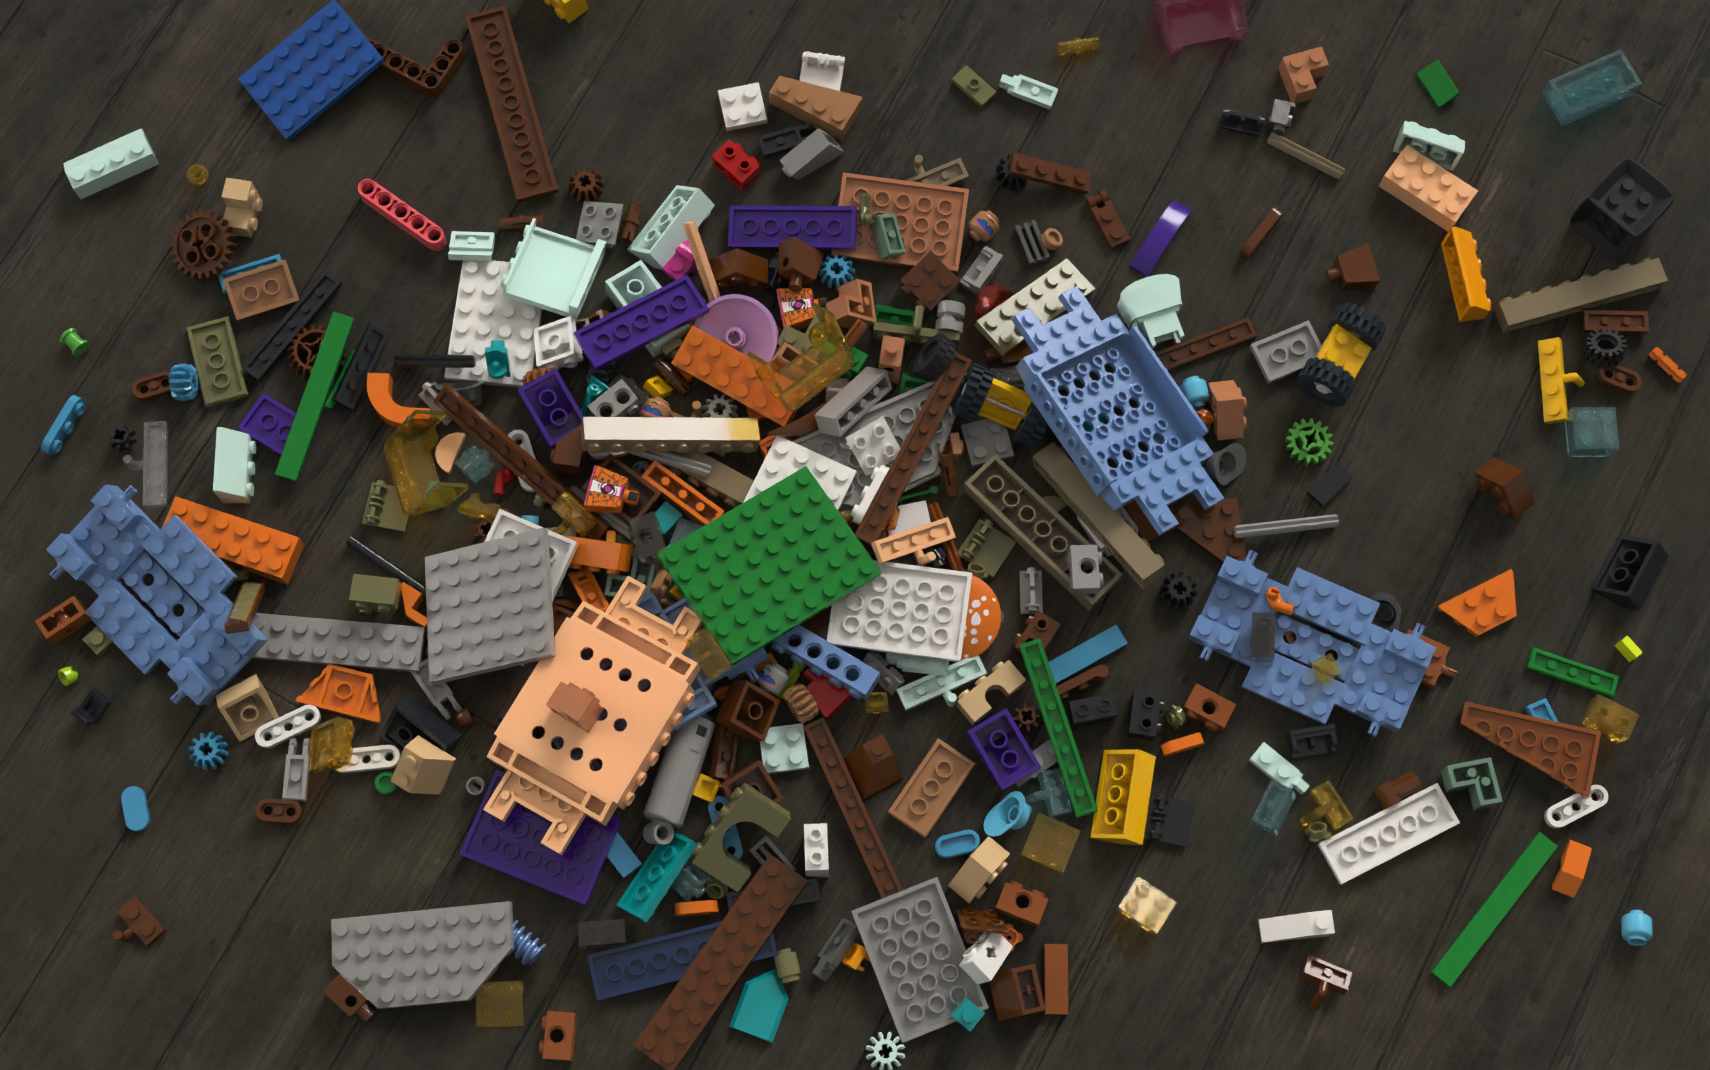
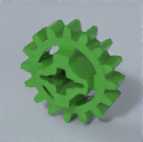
M1313 418L1308 423L1301 419L1300 425L1295 422L1292 426L1293 429L1288 430L1287 434L1289 436L1286 437L1285 442L1290 444L1285 449L1286 451H1292L1290 458L1296 456L1298 464L1301 460H1304L1305 466H1308L1310 461L1315 466L1319 460L1323 462L1326 459L1325 455L1329 456L1331 453L1329 448L1333 446L1334 442L1329 440L1333 435L1326 433L1328 426L1320 427L1321 421L1314 424ZM1312 436V439H1311L1312 442H1311V444H1309V446L1306 448L1307 440H1309L1310 437Z

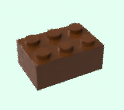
M610 453L599 467L628 478V490L639 492L637 505L624 503L622 513L614 514L639 530L664 500L662 492ZM591 477L582 486L584 493L586 494L588 491Z

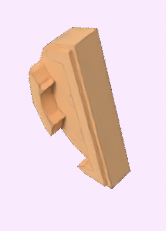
M456 432L448 434L440 440L436 447L435 456L437 463L449 475L465 440V433Z

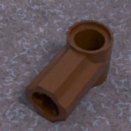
M1412 771L1392 782L1390 780L1373 789V792L1385 810L1402 801L1401 799L1422 789L1418 776Z

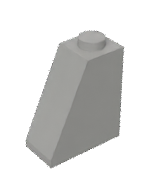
M818 128L780 159L784 166L782 170L789 178L793 177L800 180L842 155L844 151L832 135Z

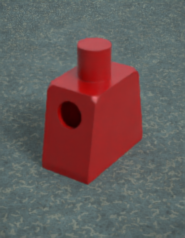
M809 667L803 673V676L810 682L806 688L816 701L818 712L827 722L853 696L848 693L849 690L841 686V688L834 686L829 682L830 679L823 674L821 677L810 671L811 667Z

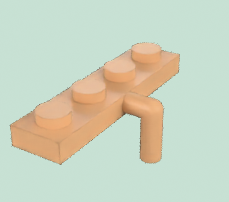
M946 517L874 541L871 545L879 564L914 553L917 563L923 566L935 560L936 555L934 552L924 555L922 549L952 540L956 536L949 518Z

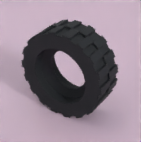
M942 333L934 335L922 347L915 358L913 372L927 382L933 381L949 365L956 352V343Z

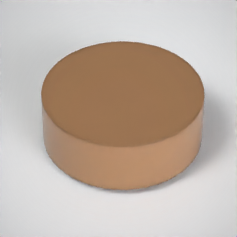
M1049 228L1041 235L1042 244L1049 250H1056L1063 243V238L1056 229Z

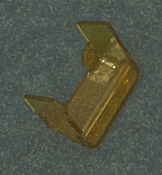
M816 303L811 304L819 321L809 331V340L812 346L779 370L776 364L766 362L751 352L747 353L759 380L782 406L790 411L799 409L848 371L854 363V356L834 314Z
M415 410L385 441L384 452L398 499L405 515L416 516L449 506L469 488L468 484L440 482L431 450L438 442L435 426L446 416L445 412Z

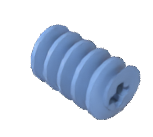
M516 920L513 922L514 950L511 953L516 951V959L523 957L521 963L523 965L530 963L531 965L542 954L546 944L538 947L539 938L531 941L532 932L524 935L526 927L522 926L517 929L519 921Z

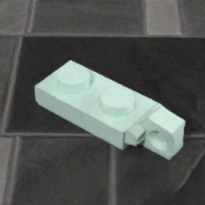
M1003 74L999 82V87L1008 90L1007 93L1049 110H1051L1058 93V88L1021 74L1019 76L1014 75L1013 78Z
M895 653L886 654L887 662L896 665L897 668H901L904 672L942 676L947 674L949 664L947 660Z
M1265 742L1261 744L1249 759L1252 764L1283 789L1286 788L1291 791L1294 788L1302 795L1309 788V785L1301 779L1303 774Z

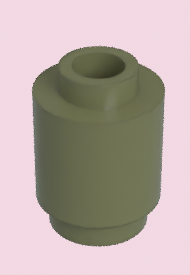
M791 948L777 951L778 955L774 957L778 979H781L782 984L799 981L801 971L796 952H791Z

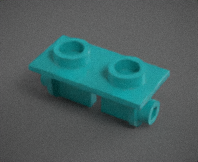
M594 376L590 378L582 404L583 407L580 410L584 417L593 416L588 405L610 388Z

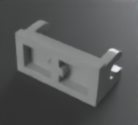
M985 246L966 274L961 278L959 284L979 296L1002 264L1003 255Z

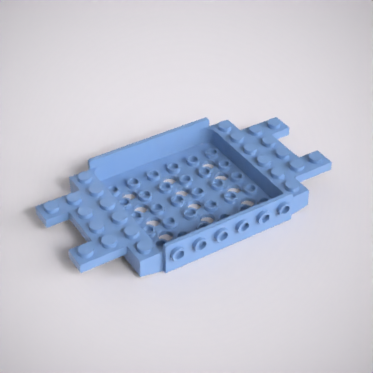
M1078 286L1061 293L1058 297L1068 311V314L1044 325L1041 324L1031 308L1017 313L1011 318L1034 352L1024 357L1016 365L1025 384L1024 390L1097 496L1100 495L1114 511L1136 501L1160 536L1179 524L1167 507L1168 505L1192 492L1204 510L1220 503L1224 499L1202 467V464L1207 462V459L1213 454L1203 439V436L1209 432L1208 428L1136 326L1128 331L1117 314L1101 321ZM1105 364L1112 366L1114 369L1113 374L1105 370ZM1089 372L1096 373L1099 381L1092 380L1089 377ZM1075 379L1080 380L1083 384V389L1077 388L1073 381ZM1058 387L1065 388L1068 396L1060 395ZM1130 399L1137 402L1138 409L1132 408L1129 405ZM1114 407H1118L1122 410V417L1117 416L1114 413ZM1098 415L1105 416L1108 424H1102L1098 420ZM1088 423L1092 427V432L1085 431L1082 424ZM1153 435L1160 436L1163 444H1157L1153 439ZM1138 443L1145 444L1148 451L1142 452L1138 448ZM1123 451L1130 452L1132 460L1125 459ZM1107 459H1113L1117 464V468H1111L1107 463Z

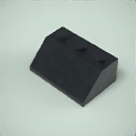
M1620 535L1591 589L1620 607L1640 611L1669 555L1658 541Z
M410 694L394 706L379 736L389 745L395 746L401 754L404 747L419 735L451 755L462 734Z

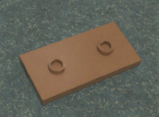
M938 738L887 814L925 839L976 763Z

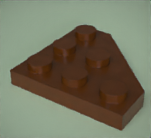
M1237 498L1223 499L1220 503L1207 510H1204L1200 502L1174 505L1184 523L1175 528V530L1193 540L1192 542L1205 552L1212 554L1221 564L1224 563L1226 556L1238 561H1245L1247 556L1244 538H1235L1233 528L1236 525H1241Z

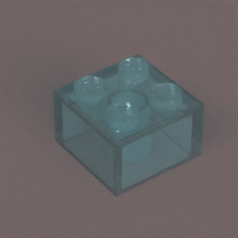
M1572 407L1568 411V421H1565L1568 457H1611L1619 450L1615 407Z

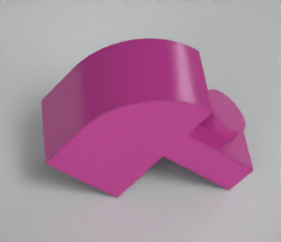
M686 240L675 249L676 253L662 268V271L674 281L688 275L689 272L694 275L698 271L689 242Z

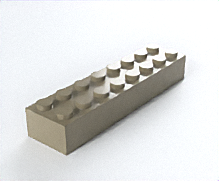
M994 454L964 483L963 492L1071 593L1068 555L1070 545L1091 544ZM1103 555L1102 565H1099V573H1103V587H1100L1098 594H1072L1088 611L1099 603L1120 582L1123 576ZM1081 566L1082 572L1086 574L1092 572L1089 566Z

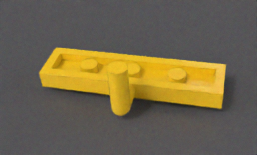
M1560 337L1538 341L1544 422L1546 424L1568 421L1565 383L1574 382L1577 387H1583L1585 382L1577 373L1564 374L1562 340Z

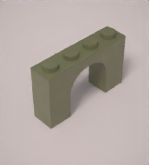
M745 782L741 788L737 787L734 790L729 805H724L717 815L718 820L714 825L711 823L704 833L705 838L701 843H696L697 845L691 853L694 865L736 892H739L749 878L751 870L749 865L725 849L722 841L726 831L736 823L748 821L761 826L778 837L791 820L789 811Z

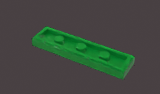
M1534 647L1530 651L1526 670L1608 698L1614 697L1619 680L1617 675Z

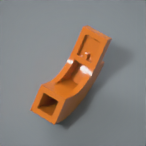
M368 373L367 392L369 399L377 414L387 424L405 431H410L411 423L417 426H425L426 423L433 424V414L430 408L402 407L393 401V379L390 374Z

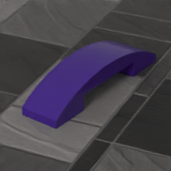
M1173 200L1146 238L1130 267L1149 277L1165 249L1192 210Z

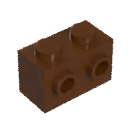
M1039 610L1035 615L1030 614L1024 624L1027 628L1023 634L1019 632L1012 642L1015 645L1013 652L1022 657L1019 645L1039 638L1045 651L1061 624Z

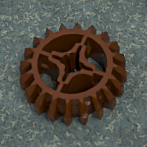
M321 324L318 329L311 325V330L309 331L303 327L304 333L296 332L298 339H291L290 342L293 346L288 347V351L291 353L288 355V359L291 361L290 366L292 369H295L297 375L302 374L305 380L311 375L318 355L317 353L316 355L314 354L320 350L327 330ZM303 351L308 355L306 365L301 361ZM344 352L338 367H344L342 360L347 359V355Z

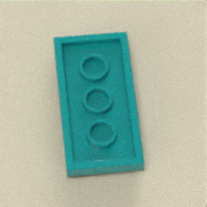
M674 832L673 839L668 844H656L617 903V906L647 923L663 897L667 894L674 880L679 876L687 860L692 856L691 853L697 844Z

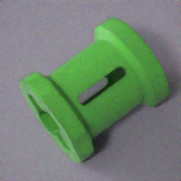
M74 328L66 330L60 337V342L67 345L75 357L84 354L89 348V342L82 340Z

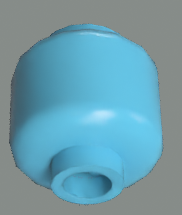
M1199 376L1184 379L1180 385L1182 393L1194 410L1203 408L1205 406L1204 403L1210 399L1206 381L1200 379Z
M1631 910L1628 914H1625L1621 919V935L1623 939L1630 945H1645L1651 940L1653 935L1651 917L1644 914L1641 910Z

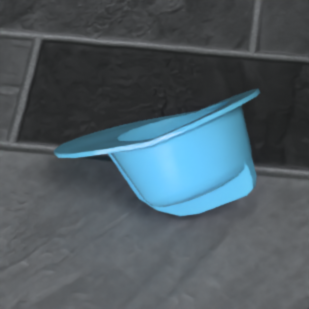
M1019 791L1011 792L989 811L983 825L984 831L988 836H1000L1009 829L1017 830L1026 825L1033 810L1025 802L1024 795Z

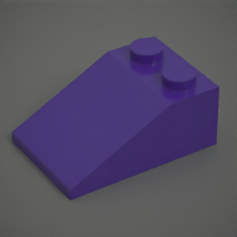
M556 368L517 389L549 449L554 448L557 441L581 425L584 416Z
M1007 708L965 732L976 753L1001 790L1041 768Z

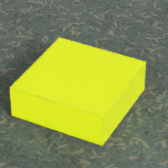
M1626 636L1614 645L1629 662L1642 654V651L1629 636Z

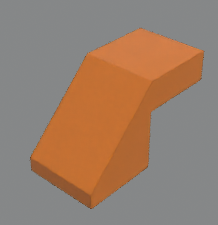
M403 582L401 591L406 616L417 626L425 627L427 631L428 618L417 612L425 598L422 593Z
M1569 840L1560 857L1561 868L1552 883V890L1573 898L1575 897L1584 879L1592 851L1590 847Z

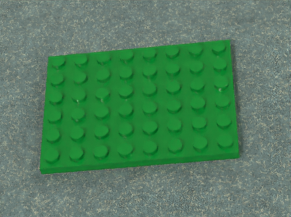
M807 466L657 553L656 556L731 666L879 577L882 573Z

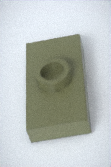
M967 65L952 78V82L981 108L996 95V91Z

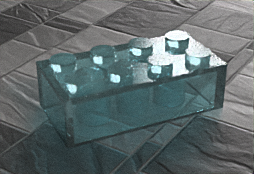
M1620 49L1548 81L1542 94L1563 127L1634 95L1642 82Z

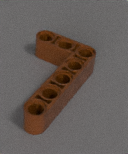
M365 35L379 54L383 55L382 57L385 60L377 68L378 70L431 98H437L443 93L465 60V52L462 43L458 39L447 40L430 66L426 68ZM454 50H458L457 53H454V54L451 53V52L454 51ZM396 64H401V65H400L399 67H397V68H394V67H393V66L396 65ZM441 67H447L445 70H439ZM431 83H436L435 86H429Z

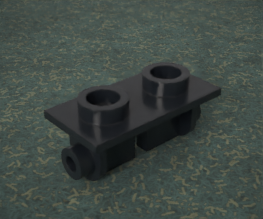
M1223 108L1219 127L1260 136L1265 118L1261 115Z
M779 250L773 253L769 268L775 271H768V284L763 285L765 291L770 292L773 289L777 293V289H783L786 286V278L779 274Z

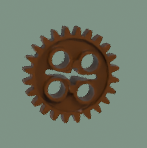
M200 210V212L192 211V216L185 215L186 221L179 220L180 228H173L177 234L170 236L175 240V243L169 244V246L175 248L170 255L176 256L173 263L179 264L177 269L184 271V275L201 280H206V278L214 279V274L221 275L220 269H228L225 264L226 262H233L229 256L236 254L231 250L232 247L237 246L236 243L231 241L236 235L230 234L233 227L227 225L229 221L222 219V215L215 214V212L209 210L208 212L205 210Z

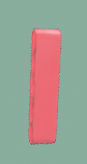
M364 179L359 183L358 192L365 204L429 249L441 251L445 248L447 241L443 230L438 225L375 181ZM373 190L371 194H365L366 191ZM383 202H390L388 205L382 206ZM401 213H407L402 218L398 217V215ZM419 224L423 225L420 229H414ZM435 236H440L436 241L431 240Z

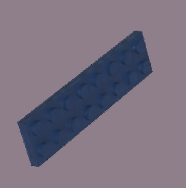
M721 922L587 955L597 1001L680 981ZM773 931L751 963L778 955Z

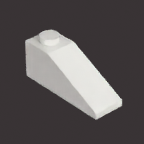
M1332 910L1258 920L1261 943L1327 937L1335 933Z

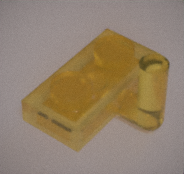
M567 491L561 494L551 507L564 519L552 531L559 535L565 533L571 526L584 538L598 522Z
M471 493L468 501L459 504L458 513L466 514L472 520L477 518H484L486 520L494 518L495 520L499 509L509 512V510L501 508L499 504L481 503L479 494Z
M1328 780L1309 791L1319 807L1301 818L1300 822L1303 826H1307L1325 815L1332 828L1336 830L1354 818Z

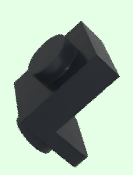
M97 688L89 691L80 707L73 708L70 713L76 718L78 723L85 726L93 725L100 722L112 701Z

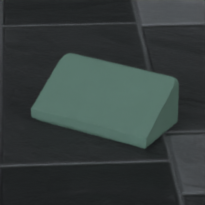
M895 213L875 216L871 227L880 259L884 260L906 254Z

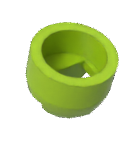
M65 667L58 671L59 678L65 686L73 684L78 679V672L75 671L74 667Z

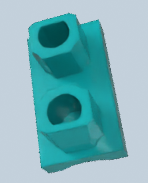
M492 340L491 347H485L489 377L494 379H500L504 376L511 377L507 348H505V342L503 340Z

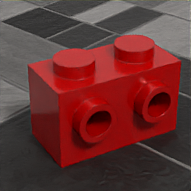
M729 139L712 155V164L741 191H744L760 176V164L753 156L749 157L744 153L745 151L740 144H734Z

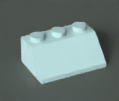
M1404 121L1393 149L1394 152L1401 153L1405 146L1409 145L1442 168L1453 171L1464 153L1465 141L1455 135H1446L1436 129L1419 126L1416 122Z
M217 427L213 491L223 503H250V496L254 495V485L251 483V477L255 474V463L252 462L253 454H256V442L247 433Z

